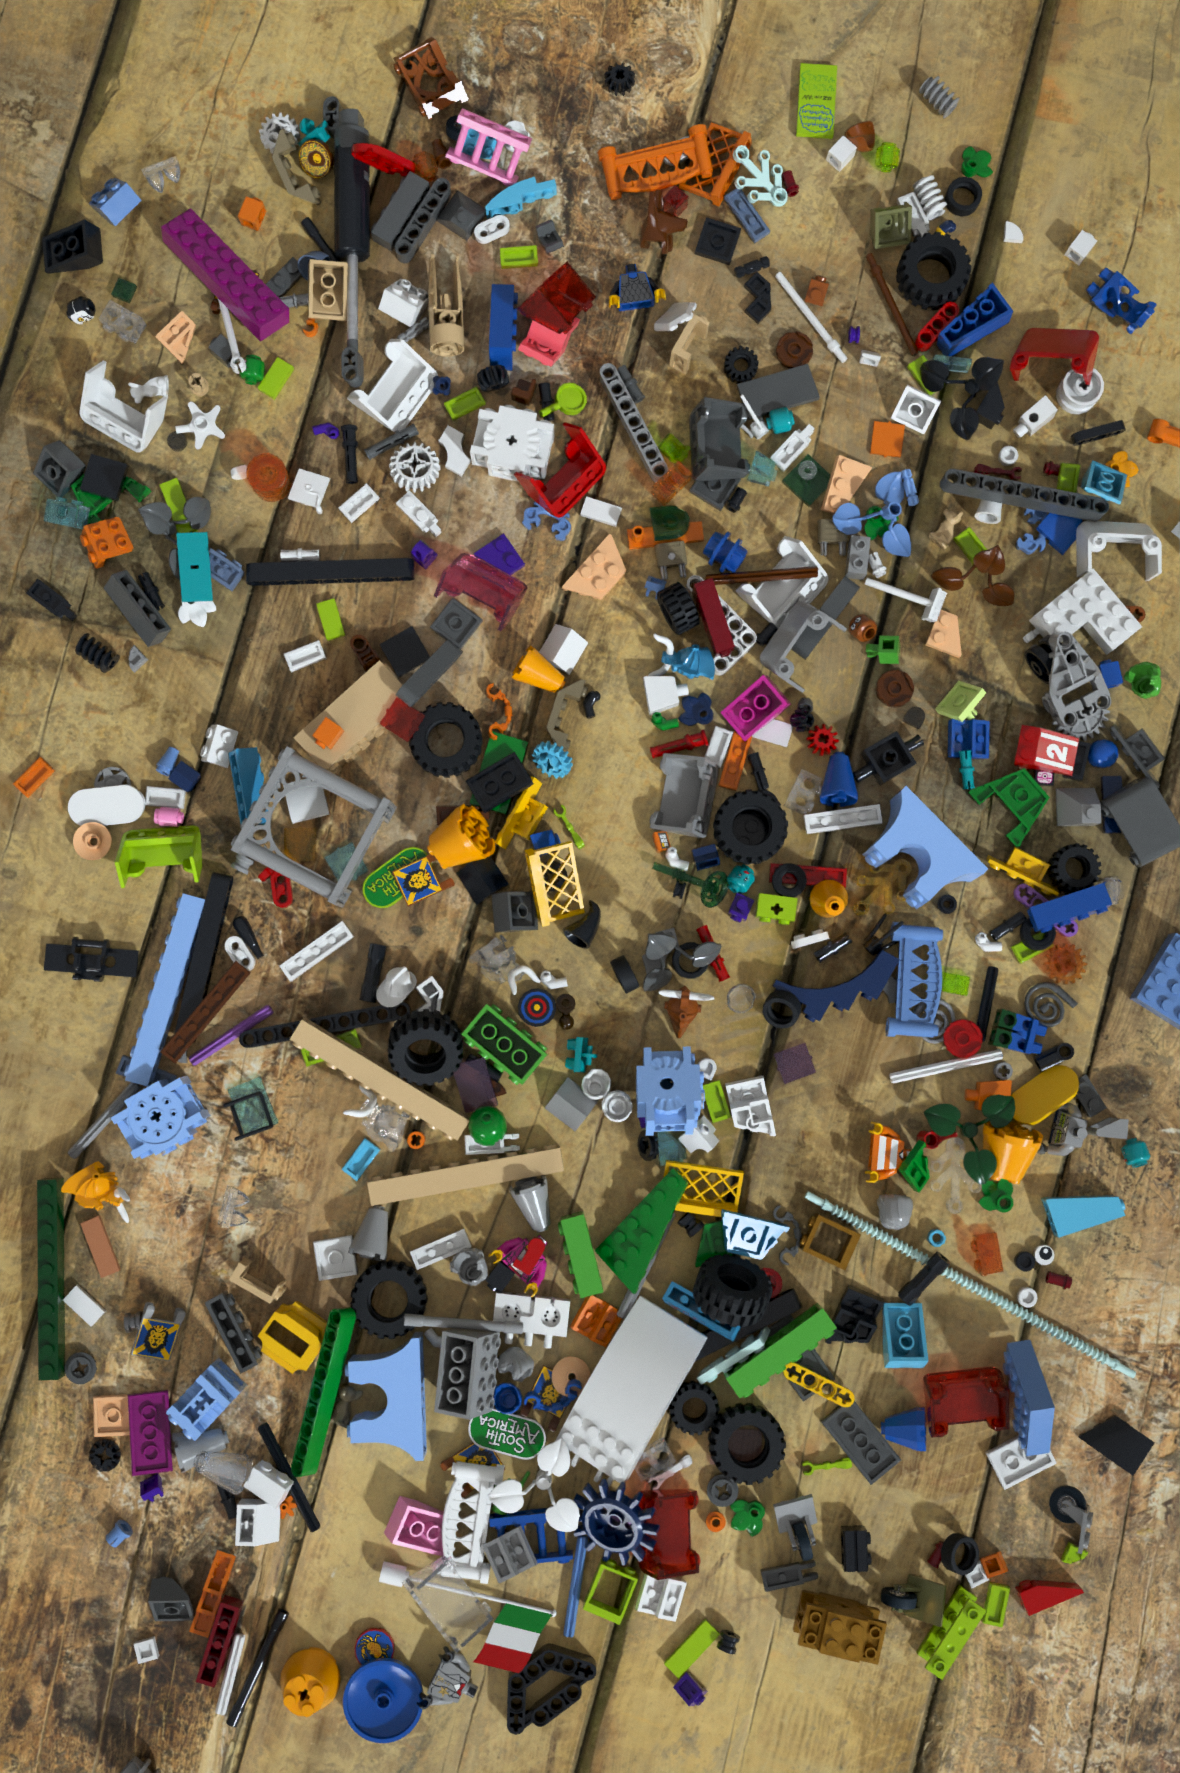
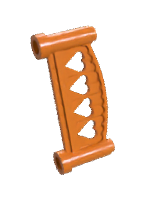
M698 124L688 129V138L617 155L616 148L613 146L598 150V158L602 162L608 194L611 200L620 199L622 192L638 193L666 189L678 185L697 174H700L702 178L711 177L713 168L706 139L708 134L706 125ZM682 153L693 162L692 167L678 168ZM664 157L675 166L673 172L667 171L665 174L660 172ZM646 162L657 171L655 176L642 177ZM628 166L639 175L638 180H631L630 182L623 180Z

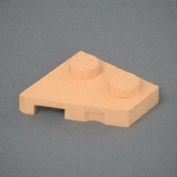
M940 610L938 619L933 623L925 645L960 658L962 653L957 615Z

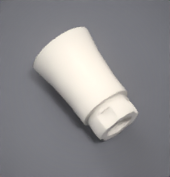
M981 499L975 513V518L987 524L999 523L1001 521L1002 503Z

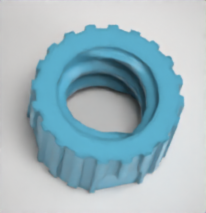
M932 1229L928 1232L927 1240L932 1246L940 1247L945 1244L946 1236L941 1230ZM935 1233L941 1236L938 1242H934L932 1239Z

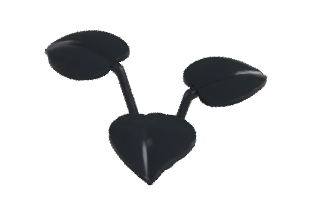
M990 357L977 359L972 366L974 378L969 380H947L949 369L941 361L930 360L921 365V378L927 390L938 392L943 389L944 383L965 384V390L971 394L963 403L962 408H954L950 415L951 427L959 437L970 440L977 430L979 415L974 408H966V406L976 397V393L992 389L997 384L1003 370L1004 360Z

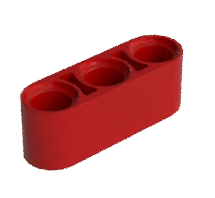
M947 302L920 330L915 340V346L918 351L925 352L929 350L938 340L939 333L957 317L959 307L956 303ZM945 312H951L953 316H948ZM933 325H938L940 329H935ZM921 338L927 339L928 342H927V343L923 342V341L921 340Z

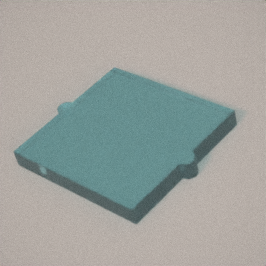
M353 842L342 848H337V851L324 857L337 881H339L356 849ZM363 860L352 878L354 881L359 876L368 872Z

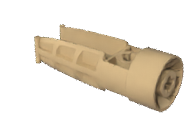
M431 254L428 263L430 351L435 355L443 357L456 356L464 351L463 302L458 266L460 257L456 256L453 265L454 310H451V296H448V294L440 295V309H437L435 255ZM434 319H438L437 325H434Z

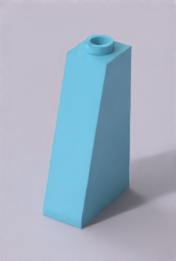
M1114 1195L1041 1198L1053 1235L1058 1238L1125 1216L1123 1200Z

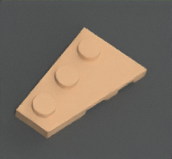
M837 455L821 510L834 515L838 507L849 503L872 467Z

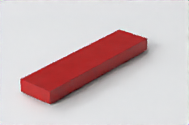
M770 863L769 883H772L774 871L783 864ZM798 865L806 874V885L815 886L824 880H834L846 888L847 868ZM787 873L782 877V884L796 885L797 880L793 874Z

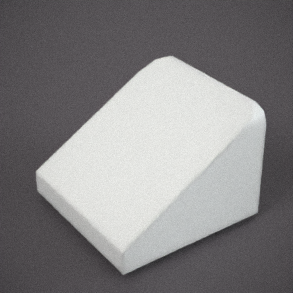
M862 350L859 363L876 367L881 358L880 353Z

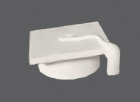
M299 469L288 499L315 507L317 514H322L323 510L320 505L330 478Z

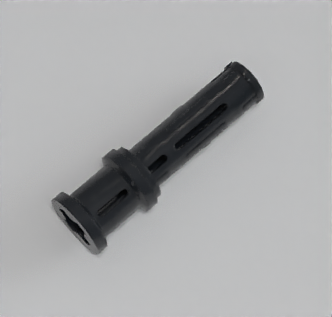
M351 424L341 426V431H343V442L341 444L345 450L346 483L357 484L356 448L358 447V442L356 441V431L358 427Z

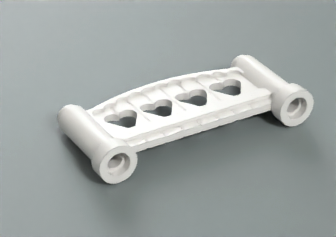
M459 1461L457 1463L453 1462L451 1475H455V1480L449 1491L442 1519L443 1561L439 1560L437 1573H441L444 1576L480 1580V1583L488 1584L490 1563L483 1562L484 1549L482 1546L486 1544L491 1501L488 1497L494 1485H498L503 1481L505 1465L497 1464L495 1467ZM469 1483L479 1493L463 1498L461 1496V1493L464 1491L462 1485ZM465 1502L476 1512L461 1518L458 1515L459 1511H461L459 1505ZM463 1522L474 1532L463 1537H457L455 1534L458 1530L457 1523ZM461 1542L470 1552L455 1557L453 1555V1551L456 1549L454 1543Z

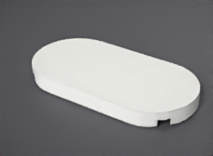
M128 784L82 789L74 793L68 803V812L71 819L80 826L89 822L100 823L104 826L130 823L137 820L145 810L143 794L134 786Z

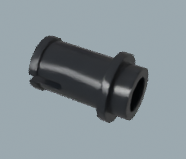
M737 487L731 500L727 501L726 508L733 513L739 511L747 492L743 488Z
M769 622L760 634H756V642L762 647L767 645L768 640L776 633L778 628Z

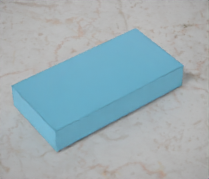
M364 1138L341 1170L358 1181L381 1149L367 1138Z

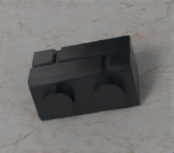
M863 1525L841 1526L842 1568L844 1572H867L868 1565H871V1553L867 1551V1544H871L870 1532H867Z

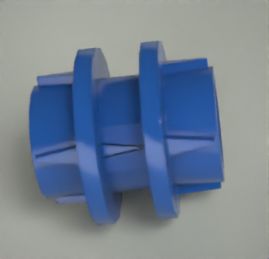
M729 531L725 535L715 532L703 550V554L710 558L708 562L710 566L715 561L722 564L719 569L722 573L726 569L735 573L748 553L741 546L743 540L739 538L736 543L729 540L731 536Z

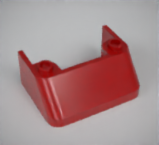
M564 422L562 425L571 437V440L565 446V455L569 461L545 485L538 479H533L519 472L514 473V476L526 493L547 512L558 518L563 517L606 472L605 462L582 427Z

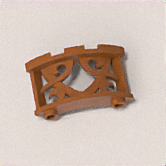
M433 37L393 58L395 62L393 67L397 75L401 74L418 105L417 107L422 117L426 116L428 120H431V115L458 100L461 103L468 100L461 81L455 76L453 71L446 69L447 61L436 39ZM428 47L422 58H420L417 53ZM414 56L419 63L418 66L415 62L409 61L412 69H406L403 60ZM432 65L437 66L435 70L430 69ZM424 71L432 77L443 76L437 85L438 92H430L420 88Z

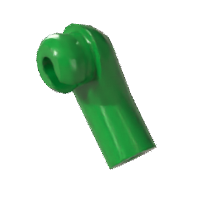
M655 712L652 715L651 721L653 725L660 730L665 731L679 727L677 718L666 720L659 712Z

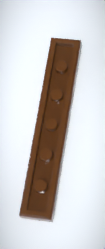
M235 961L160 1053L176 1064L251 972Z

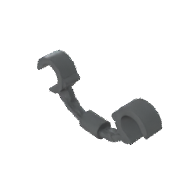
M777 1205L773 1209V1217L781 1223L784 1220L792 1221L796 1227L793 1228L794 1237L797 1238L796 1246L791 1249L784 1247L779 1253L780 1261L785 1265H789L788 1262L783 1260V1255L790 1253L795 1257L800 1246L799 1242L802 1238V1231L799 1223L793 1219V1215L786 1211L783 1217H777L776 1212L781 1207Z

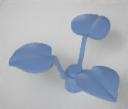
M901 472L889 473L877 482L875 486L876 497L884 500L883 503L885 504L880 511L860 517V510L856 505L845 503L838 507L832 516V521L840 532L854 535L862 529L860 521L881 515L884 519L891 520L888 526L889 531H886L882 537L885 550L897 556L908 557L911 554V541L907 529L901 524L893 526L894 522L897 521L896 517L902 512V507L899 504L904 498Z

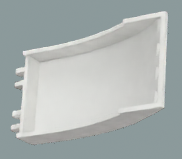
M640 1295L595 1367L556 1440L562 1438L569 1452L572 1451L576 1454L570 1465L575 1467L580 1458L584 1459L599 1469L594 1478L595 1482L598 1483L601 1480L603 1473L609 1476L607 1479L609 1488L614 1480L619 1483L626 1482L708 1337Z

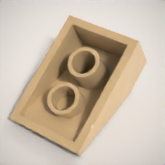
M309 260L308 318L347 321V262Z

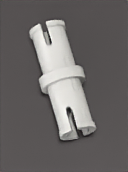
M298 548V550H281L280 552L281 562L320 560L319 549L302 550V548Z

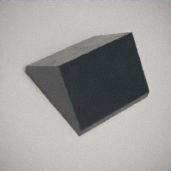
M491 856L469 862L456 873L476 905L509 885Z

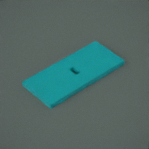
M207 532L176 533L182 602L213 601ZM198 565V569H191V566Z

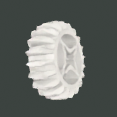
M407 442L406 448L400 445L399 451L395 450L394 456L390 458V475L394 477L393 481L399 484L400 489L405 486L407 492L410 488H413L414 493L418 488L423 492L424 486L429 489L431 487L430 483L435 484L436 478L439 477V458L436 457L435 451L431 452L430 446L424 448L423 443L417 446V443L414 442L413 446H410ZM416 462V468H415V472H414L413 467H414V463Z

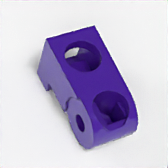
M422 540L411 551L413 560L425 570L438 556Z

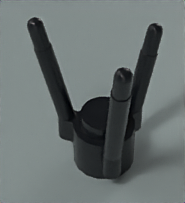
M884 914L871 933L864 939L866 941L863 944L865 949L874 956L880 950H886L897 944L899 941H892L883 946L882 942L904 924L903 921H900L880 939L876 936L872 938L887 917V914Z

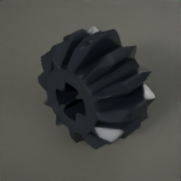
M624 61L621 65L615 62L614 67L609 65L608 71L604 74L605 87H608L609 93L614 91L615 96L618 93L624 96L625 91L630 93L635 85V73L631 71L630 65L625 67Z
M492 365L481 369L477 373L478 385L481 391L484 392L500 390V388H504L509 383V376L503 365Z

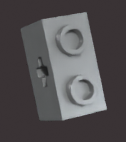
M852 535L849 539L845 576L847 578L864 580L867 575L871 537Z

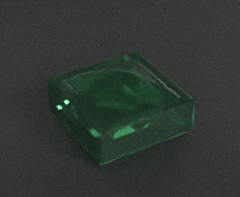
M118 278L111 295L130 304L137 286Z

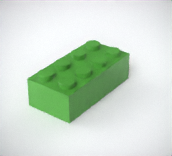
M584 1211L561 1216L558 1228L560 1236H565L566 1241H563L565 1255L570 1256V1260H568L570 1275H575L573 1280L575 1294L579 1293L580 1298L603 1293V1285Z

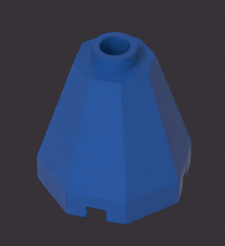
M916 1407L885 1417V1422H881V1434L885 1435V1439L916 1451H926L925 1407Z

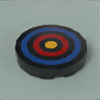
M539 988L531 989L520 998L518 1012L521 1019L528 1025L534 1027L544 1026L555 1016L556 1002L553 996L546 990Z

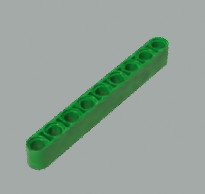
M337 1308L330 1311L291 1464V1471L295 1477L313 1475L318 1470L356 1320V1313L353 1308Z

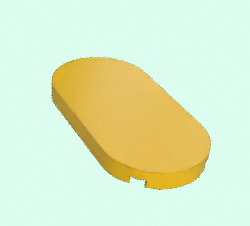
M1055 1065L1044 1070L1011 1095L1015 1100L1013 1120L1021 1125L1038 1124L1077 1095L1079 1087L1077 1074L1067 1066Z

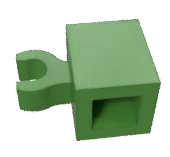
M880 636L879 644H866L867 657H876L878 655L880 664H899V636Z

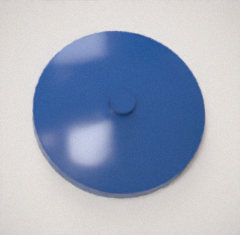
M376 1658L367 1661L354 1671L344 1691L343 1710L348 1724L359 1736L375 1743H390L405 1737L416 1726L422 1713V1709L416 1704L423 1701L419 1697L421 1692L424 1693L422 1684L416 1673L399 1660Z

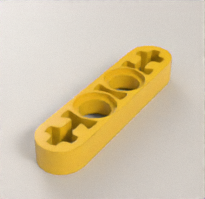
M791 1361L786 1365L783 1374L788 1380L842 1407H850L854 1403V1394L850 1389L796 1362L793 1363ZM795 1366V1371L801 1374L800 1381L797 1380L799 1376L792 1373L789 1376L787 1368ZM808 1374L815 1377V1382L812 1385L804 1383V1378ZM825 1383H830L833 1386V1390L829 1394L822 1392V1386ZM837 1387L840 1388L838 1390L839 1393L845 1395L846 1392L848 1393V1396L850 1398L849 1401L845 1400L844 1402H842V1398L838 1395H836L835 1399L833 1398L836 1394Z

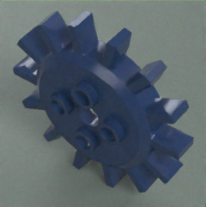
M602 1479L598 1486L599 1493L595 1491L589 1482L586 1483L582 1492L588 1499L578 1493L573 1499L577 1506L582 1509L579 1510V1521L583 1524L579 1525L574 1531V1536L587 1534L590 1540L585 1550L589 1552L596 1545L604 1549L603 1561L605 1562L608 1561L613 1552L618 1553L621 1564L626 1565L629 1560L628 1552L630 1551L641 1562L646 1552L640 1545L652 1551L657 1542L646 1535L656 1536L660 1529V1525L646 1522V1519L653 1517L655 1513L654 1507L641 1510L638 1504L643 1494L639 1492L632 1499L624 1495L626 1490L625 1482H621L615 1492L610 1491L607 1480ZM611 1516L618 1517L620 1521L617 1522V1520L612 1519Z

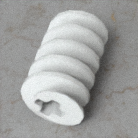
M934 175L924 177L913 185L914 192L917 194V198L928 220L942 216L945 213L943 208L947 205L946 202L940 203L944 198L943 195L937 196L941 192L940 188L934 190L938 185L937 182L931 183L935 179Z

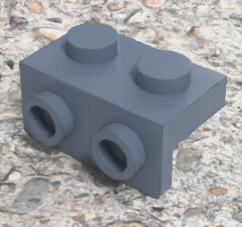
M210 548L211 578L230 591H233L245 574L241 569L242 565L234 559L232 561L226 558L227 555L221 550L217 549L215 551Z

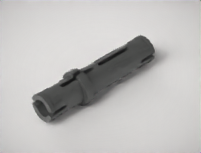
M413 423L401 431L396 430L395 434L364 449L369 460L399 444H405L404 441L419 435V432Z

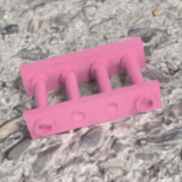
M462 108L457 122L462 126L455 149L450 147L446 158H449L455 164H463L500 180L506 186L517 183L519 176L514 175L521 152L528 151L532 138ZM471 128L479 133L472 156L462 152L468 130ZM488 136L495 138L497 141L490 164L479 159ZM504 144H509L514 148L507 171L497 167Z

